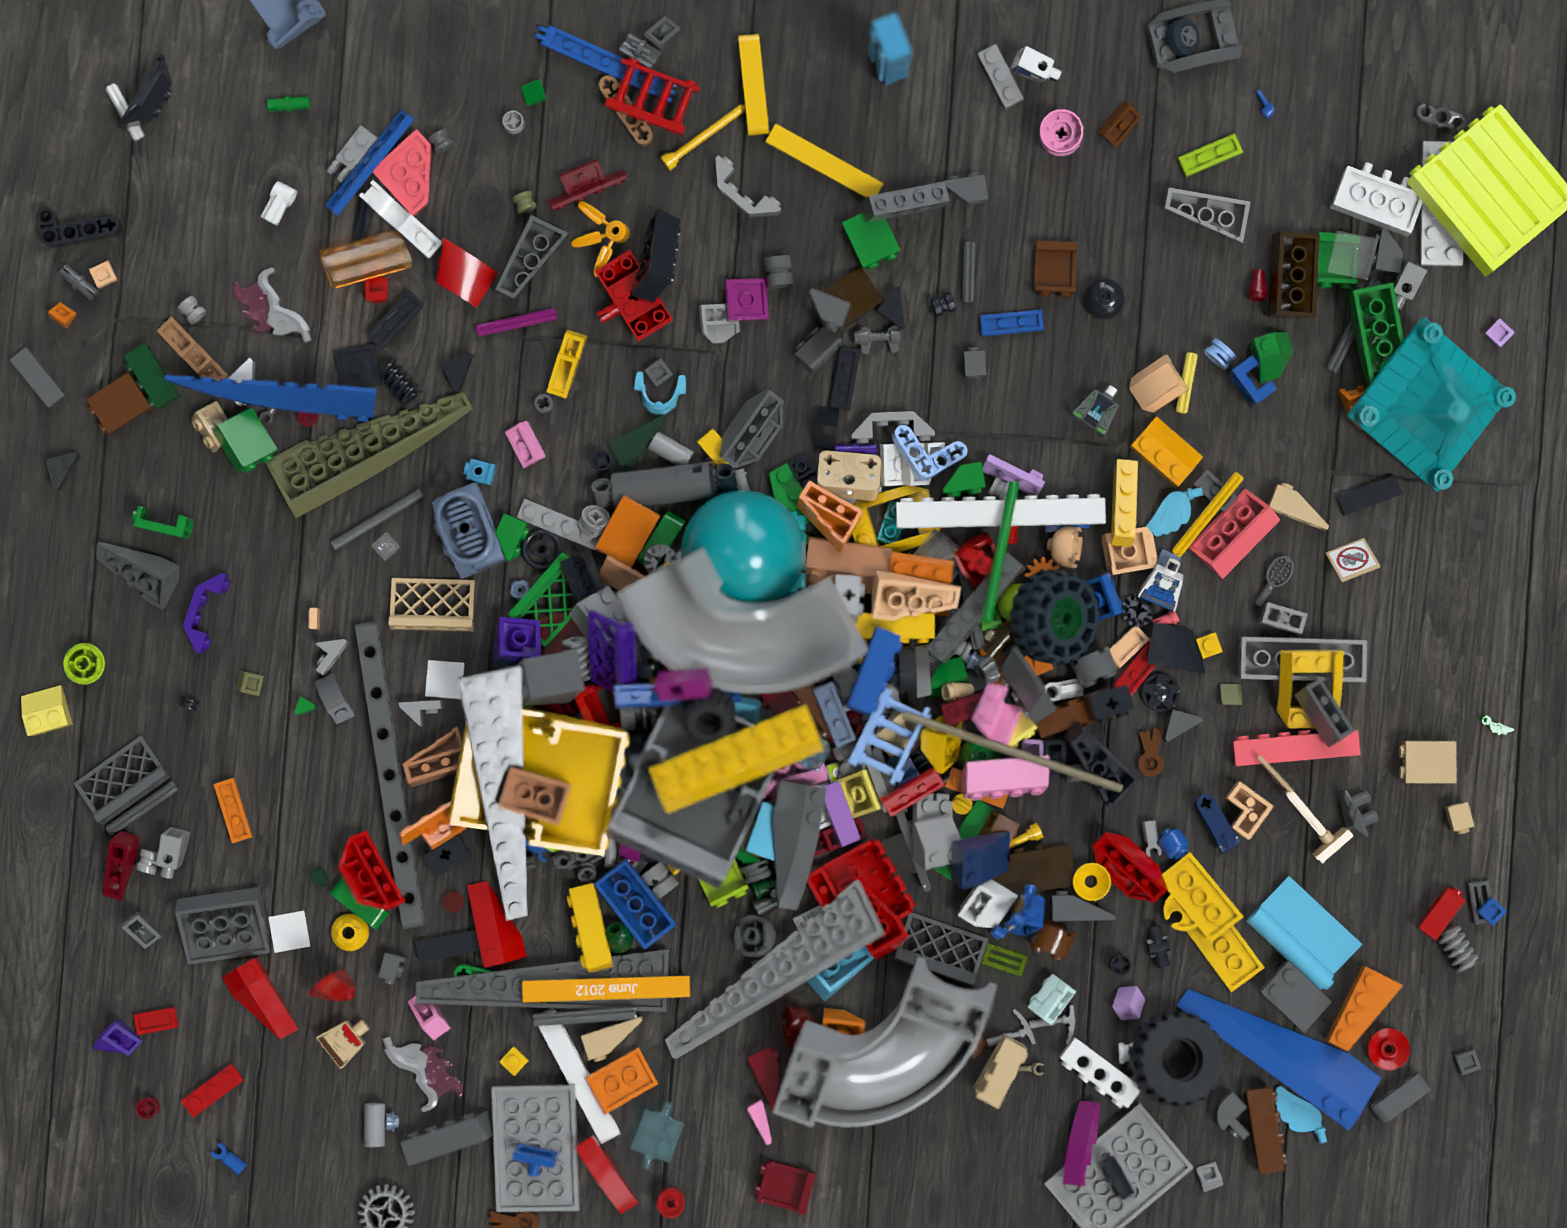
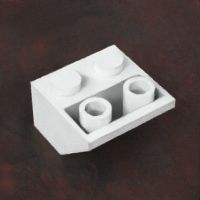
M991 879L981 886L972 888L961 904L958 916L976 927L994 928L1003 919L1018 895Z

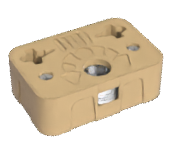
M823 451L819 456L817 485L839 498L874 501L878 498L881 459L879 456L871 454Z

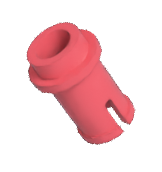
M1169 610V613L1153 619L1152 622L1177 625L1176 623L1180 620L1176 612Z

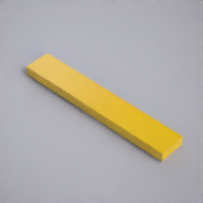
M777 124L774 125L766 140L767 144L864 198L877 195L883 186V183Z

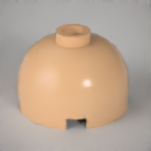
M1065 526L1058 529L1053 537L1049 538L1047 550L1051 551V557L1060 566L1067 568L1077 567L1074 562L1075 560H1080L1082 551V537H1078V532H1082L1080 527Z

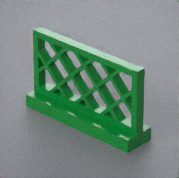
M563 552L508 613L511 618L522 619L526 613H535V620L538 621L539 612H550V624L540 625V627L550 626L551 635L546 641L540 637V643L544 647H547L572 619L570 615L567 616V611H571L573 608H567L566 596H573V594H566L565 582H567V579H565V574L560 564L561 561L569 557ZM562 574V579L556 580ZM554 582H562L563 594L551 595V585ZM563 596L564 608L552 609L551 597ZM549 597V609L537 610V601L540 598ZM534 605L535 610L529 611ZM564 611L565 620L562 623L553 624L552 612ZM553 626H558V628L553 632Z

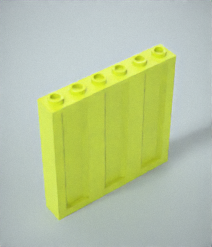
M1501 104L1495 109L1492 106L1482 114L1484 116L1483 119L1479 120L1476 118L1468 125L1470 129L1467 132L1461 130L1453 137L1455 141L1452 144L1448 141L1440 147L1439 151L1441 153L1437 156L1434 153L1424 161L1426 163L1425 166L1421 168L1418 165L1410 172L1411 177L1406 181L1485 277L1567 211V183Z

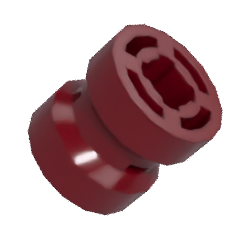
M148 1096L143 1098L136 1105V1113L142 1119H150L156 1116L160 1110V1103L154 1097Z

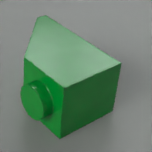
M962 657L951 658L946 664L941 662L930 679L931 699L942 696V686L946 685L947 682L969 684Z

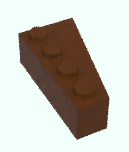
M814 681L802 687L791 689L795 694L794 698L801 706H807L812 721H817L821 726L818 730L825 739L830 737L833 741L813 691L820 684Z
M1110 687L1056 705V711L1034 723L1037 727L1035 730L1038 738L1051 739L1056 737L1055 733L1062 730L1065 734L1077 721L1082 723L1083 726L1095 723L1094 720H1089L1083 697L1110 690ZM1111 702L1106 704L1107 708L1112 706Z

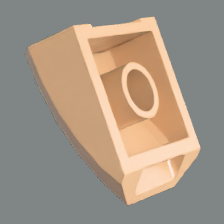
M1164 355L1131 378L1129 389L1143 410L1154 413L1189 390V387L1176 371L1168 355Z
M1148 527L1136 528L1132 547L1111 545V533L1102 535L1106 569L1111 576L1155 568L1157 553L1153 534Z

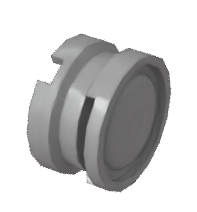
M597 505L587 506L582 511L578 524L579 529L588 537H601L609 523L610 516L603 507Z

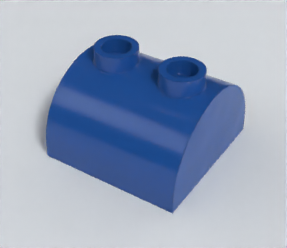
M1110 573L1086 581L1093 589V594L1098 601V621L1124 612Z

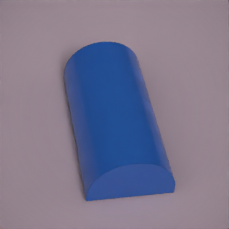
M627 858L594 883L595 887L623 923L630 929V932L644 950L677 925V922Z

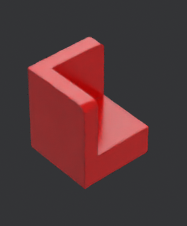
M365 276V293L368 303L389 302L387 277L371 278L370 276Z

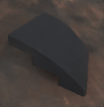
M1153 623L1146 664L1205 674V668L1193 630Z

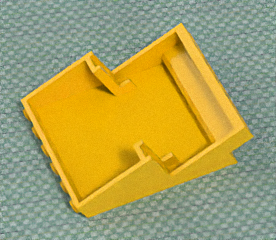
M522 705L523 771L571 785L559 825L525 815V838L530 845L604 855V851L609 847V838L605 835L613 819L611 817L612 809H615L617 805L615 793L616 789H619L621 785L619 773L620 768L623 769L625 764L623 752L624 748L628 747L629 736H627L624 729ZM466 722L448 821L451 825L488 830Z

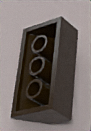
M1278 232L1272 235L1268 317L1316 318L1320 235Z

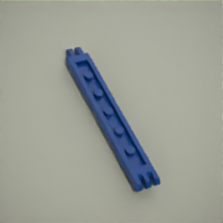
M539 25L537 30L543 32L544 35L535 33L534 37L541 40L540 45L622 81L627 68L621 63L622 57L553 26L548 25L545 28ZM635 70L629 85L641 90L646 74ZM654 78L648 93L660 98L665 81ZM671 89L670 94L675 95L676 91ZM668 97L667 102L671 103L672 98Z

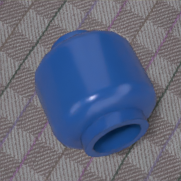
M1168 828L1160 834L1161 839L1158 842V846L1167 858L1177 860L1189 851V841L1179 829L1171 830Z

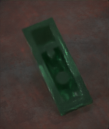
M665 415L652 420L609 444L621 467L626 465L629 468L638 463L637 459L642 456L656 433L666 422Z

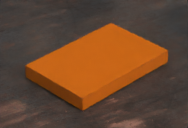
M624 495L595 548L631 568L660 515Z
M639 1047L584 1078L604 1115L658 1085Z

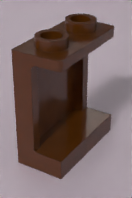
M1036 241L1033 293H1038V296L1049 297L1053 293L1059 294V297L1064 298L1071 297V294L1076 293L1078 242Z
M126 373L86 399L89 403L87 406L88 410L93 416L97 415L100 420L98 423L99 427L104 433L114 435L115 431L144 412L149 413L154 409L130 373Z

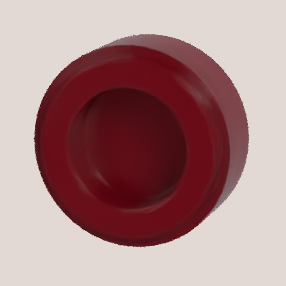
M298 413L297 419L301 425L312 427L318 422L319 415Z

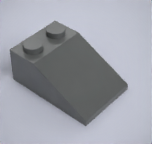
M1287 960L1258 989L1267 1000L1304 1033L1332 1003L1305 975Z

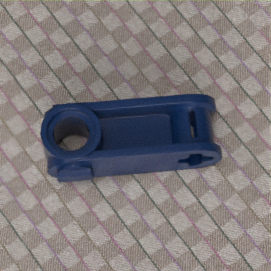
M1209 794L1199 796L1195 801V807L1221 854L1240 845L1241 843L1235 831L1229 825L1213 796ZM1202 799H1204L1205 801H1210V804L1208 805L1209 809H1207L1206 807H1201L1200 804L1203 803Z

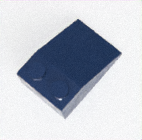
M1004 831L953 840L951 879L961 889L981 886L1007 871L1009 865L1010 832Z

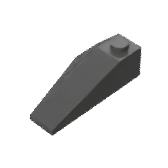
M103 542L97 543L96 559L114 575H121L127 581V586L130 588L134 586L142 593L141 597L145 601L162 610L166 607L179 582L180 566L163 557Z

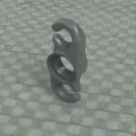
M1423 103L1416 109V116L1420 121L1438 128L1448 127L1453 130L1455 128L1453 125L1454 119H1460L1461 125L1456 128L1457 132H1460L1466 126V119L1462 114L1446 108H1434L1430 105L1428 106L1429 115L1427 117L1421 115V111L1426 108V104ZM1438 112H1443L1446 115L1445 123L1437 122L1435 116Z

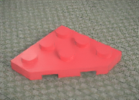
M416 129L387 155L372 172L413 217L429 203L431 144Z

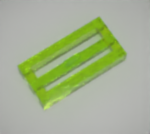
M988 943L982 964L1022 976L1028 956ZM991 949L1020 958L1022 959V962L1020 963L990 953ZM988 957L1020 967L1019 971L987 961Z

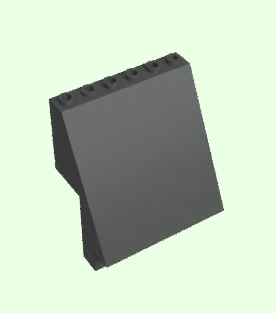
M684 705L666 706L645 747L639 767L605 836L720 889L775 771L747 781L748 788L739 789L736 793L732 794L731 791L734 789H727L667 814L649 768L706 744H703V741H694V737L690 738L688 732H685L683 725ZM706 712L700 715L705 719L719 717L718 714L713 712ZM736 716L734 732H731V735L752 727L754 724L748 722L742 716Z

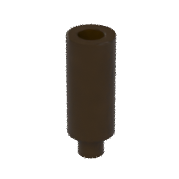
M1005 625L984 648V651L994 660L1014 639L1010 625L1009 627Z

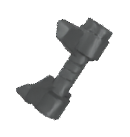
M891 326L888 332L871 333L867 327H862L859 332H854L855 344L861 345V352L863 354H869L872 341H888L892 353L899 351L901 338L900 329L897 326Z

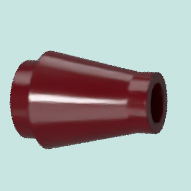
M1252 271V278L1247 293L1249 300L1255 302L1266 300L1268 291L1265 271Z

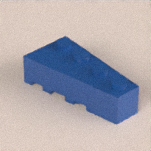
M880 627L874 629L867 646L869 651L865 653L866 658L862 660L857 672L859 677L852 683L850 688L851 698L850 701L845 700L844 708L865 716L877 711L880 700H877L880 692H884L888 681L885 680L887 672H892L895 661H892L895 653H899L902 646L900 635Z

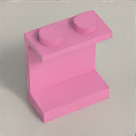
M988 683L973 716V721L985 738L1008 746L1022 710L1019 706L1005 704L1003 701L1008 689L1007 687Z

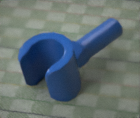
M1258 90L1256 93L1264 105L1260 112L1266 119H1269L1274 114V106L1268 103L1261 90Z

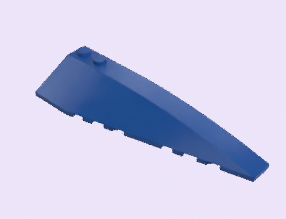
M165 375L166 382L247 405L289 412L335 416L336 420H347L348 417H354L358 422H368V419L373 418L376 389L327 385L325 389H321V386L317 384H304V388H302L300 384L289 382L279 386V382L242 380L241 383H237L233 379H220V381H216V379L206 377L195 379V377Z
M1187 989L1176 1005L1187 1014H1194L1199 1016L1200 1020H1206L1210 1024V1029L1215 1030L1220 1038L1347 1130H1350L1382 1078L1347 1052L1193 990Z

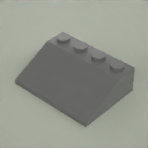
M260 887L177 899L175 914L188 965L270 953Z

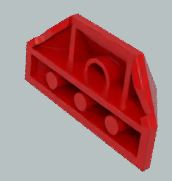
M367 831L349 837L337 868L355 901L358 904L383 910H389L404 904L406 901Z
M1106 832L1093 844L1096 863L1102 865L1108 871L1111 882L1127 897L1154 903L1167 891L1168 888L1159 865L1128 837Z

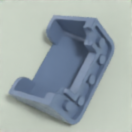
M250 0L270 28L267 32V41L275 49L283 47L325 16V11L317 0Z

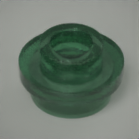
M315 867L310 872V879L315 887L326 886L328 876L324 869Z

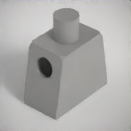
M1404 261L1400 274H1398L1394 282L1397 306L1400 310L1406 299L1413 300L1427 270L1407 261ZM1404 283H1407L1409 286L1406 292L1402 291Z
M170 827L161 835L156 862L157 866L162 867L161 877L172 879L174 870H177L182 865L190 836L189 831Z

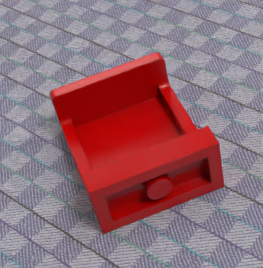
M595 683L589 684L584 687L582 693L575 697L584 720L622 729L621 722L611 724L597 692L604 689L603 687Z

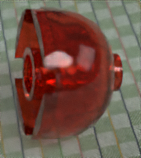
M800 1006L784 1008L782 1020L786 1019V1027L782 1026L786 1045L790 1046V1048H796L806 1020L818 1024L817 1019L813 1018L808 1009Z

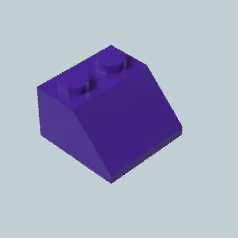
M499 617L494 641V665L512 667L516 666L523 659L541 656L540 621Z

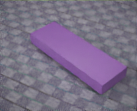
M839 781L823 786L822 788H827L824 805L840 847L860 840Z

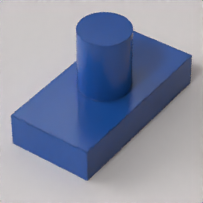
M518 1143L513 1154V1160L528 1163L527 1174L537 1177L540 1175L541 1166L554 1168L559 1152Z

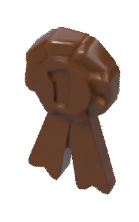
M1154 727L1152 740L1149 730L1139 732L1145 753L1138 760V768L1147 777L1157 776L1163 770V758L1157 752L1164 729L1158 730Z
M490 1211L491 1218L489 1221L502 1223L493 1225L492 1228L539 1227L538 1216L532 1211L519 1212L515 1217Z

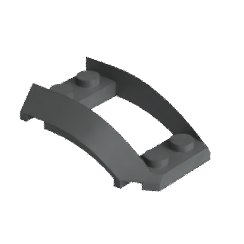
M1213 0L1160 13L1146 26L1155 67L1169 70L1174 74L1195 67L1239 59L1242 45L1238 43L1230 7L1233 4L1228 0ZM1208 13L1217 50L1177 59L1176 54L1172 52L1167 41L1168 22Z

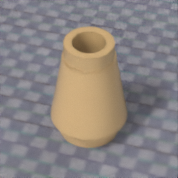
M947 682L941 689L943 699L950 703L972 696L974 693L971 683Z

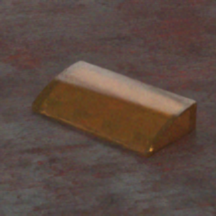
M398 230L319 251L332 289L410 268L412 264L410 253Z

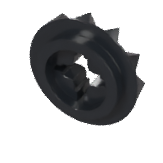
M1133 594L1129 596L1122 604L1124 611L1121 613L1122 617L1131 626H1145L1153 618L1154 605L1138 597V595ZM1140 603V609L1145 612H1141L1136 618V611L1132 608H1136Z

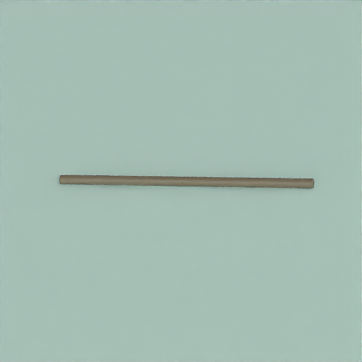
M904 711L902 719L1119 793L1123 787L1122 784L908 711Z

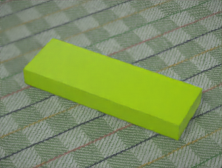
M1232 134L1178 157V161L1186 178L1240 155L1243 151L1236 135Z

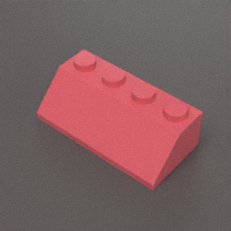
M1246 488L1237 496L1238 498L1224 513L1221 512L1188 547L1211 571L1222 579L1280 521L1269 505Z

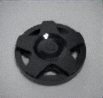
M1164 673L1154 674L1143 683L1141 697L1149 709L1156 712H1166L1178 703L1180 687L1172 676ZM1156 677V681L1154 684L1148 683L1151 679ZM1166 678L1171 680L1173 684H1167ZM1145 692L1150 695L1149 701L1146 700ZM1176 693V698L1173 702L1172 695ZM1159 704H1162L1166 708L1158 709L1156 707Z

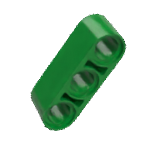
M668 510L636 561L644 566L645 554L654 545L663 544L671 547L686 521ZM653 556L655 560L658 562L657 567L661 563L664 556H662L661 558Z
M343 877L330 891L334 898L376 930L390 914L387 910L358 904Z

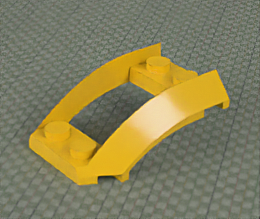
M907 485L879 493L878 498L874 501L857 500L852 505L864 511L860 522L852 533L855 543L879 546L868 508L906 496L913 498V502H921V498H931L929 490ZM918 528L920 535L880 547L892 548V552L899 553L926 545L941 528Z
M1280 650L1279 694L1276 710L1287 728H1315L1302 706H1290L1292 673L1332 672L1331 695L1340 707L1344 651Z

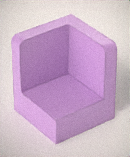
M1022 739V751L1043 756L1044 740Z
M1137 986L1120 987L1112 1007L1121 1020L1139 1019L1145 998Z

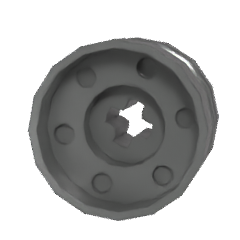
M660 706L620 708L621 726L625 731L636 730L637 721H642L644 730H647L648 720H651L652 729H655L660 719Z

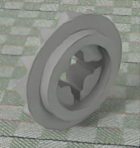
M658 544L648 549L644 557V566L650 574L663 568V565L657 567L658 562L653 556L661 558L665 555L664 561L666 563L677 561L676 553L669 546Z

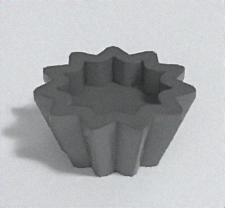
M984 654L974 666L977 677L983 683L1000 681L999 677L1001 675L995 661L990 656Z

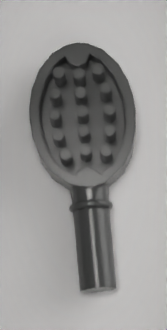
M1281 556L1270 563L1265 573L1267 584L1255 601L1257 606L1262 607L1274 588L1281 587L1289 581L1294 570L1291 558Z

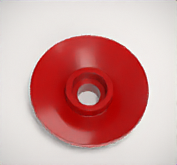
M1385 1028L1377 1031L1371 1037L1368 1044V1054L1371 1061L1377 1067L1384 1070H1395L1407 1061L1410 1054V1045L1403 1033L1396 1029ZM1386 1045L1391 1046L1390 1052L1384 1051Z

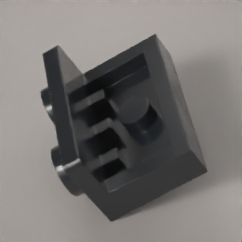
M590 550L560 562L575 600L605 588Z

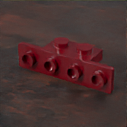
M592 160L559 174L567 193L549 200L548 203L551 210L563 209L567 206V203L582 201L586 198V195L591 193L598 194L610 185L617 186L622 184L627 179V175L623 169L605 177L598 160Z

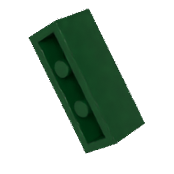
M143 343L124 355L126 368L130 373L134 372L138 379L135 382L141 390L145 389L149 395L146 399L152 408L156 406L157 409L162 410L181 397L175 386L165 381V375L167 374L149 345Z

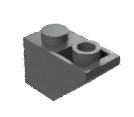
M970 173L967 174L966 178H959V176L947 177L945 181L947 191L964 204L973 205L988 202L985 175Z
M1382 228L1374 237L1373 245L1376 246L1375 254L1372 253L1370 266H1373L1372 272L1397 276L1401 271L1403 251L1388 230Z

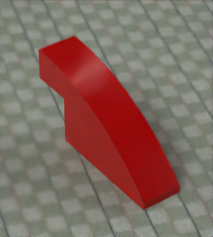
M594 1134L575 1146V1149L597 1183L621 1214L639 1203L607 1150L603 1151Z

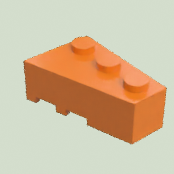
M811 481L804 488L797 503L798 509L840 553L860 522L864 512Z

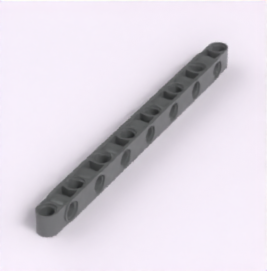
M377 621L360 623L355 625L395 883L403 898L407 892L412 893L415 897L412 904L405 902L399 905L403 929L425 926L413 843L410 841L403 846L399 837V833L405 827L410 826L378 624ZM370 646H373L376 650V654L372 658L366 656V649ZM376 687L382 690V696L378 699L372 696V691ZM382 728L387 729L389 732V736L385 740L380 739L378 735L379 730ZM388 769H392L395 772V778L392 781L385 778V772ZM394 810L401 812L402 818L399 822H395L391 817ZM401 851L408 854V860L405 863L398 860V854Z

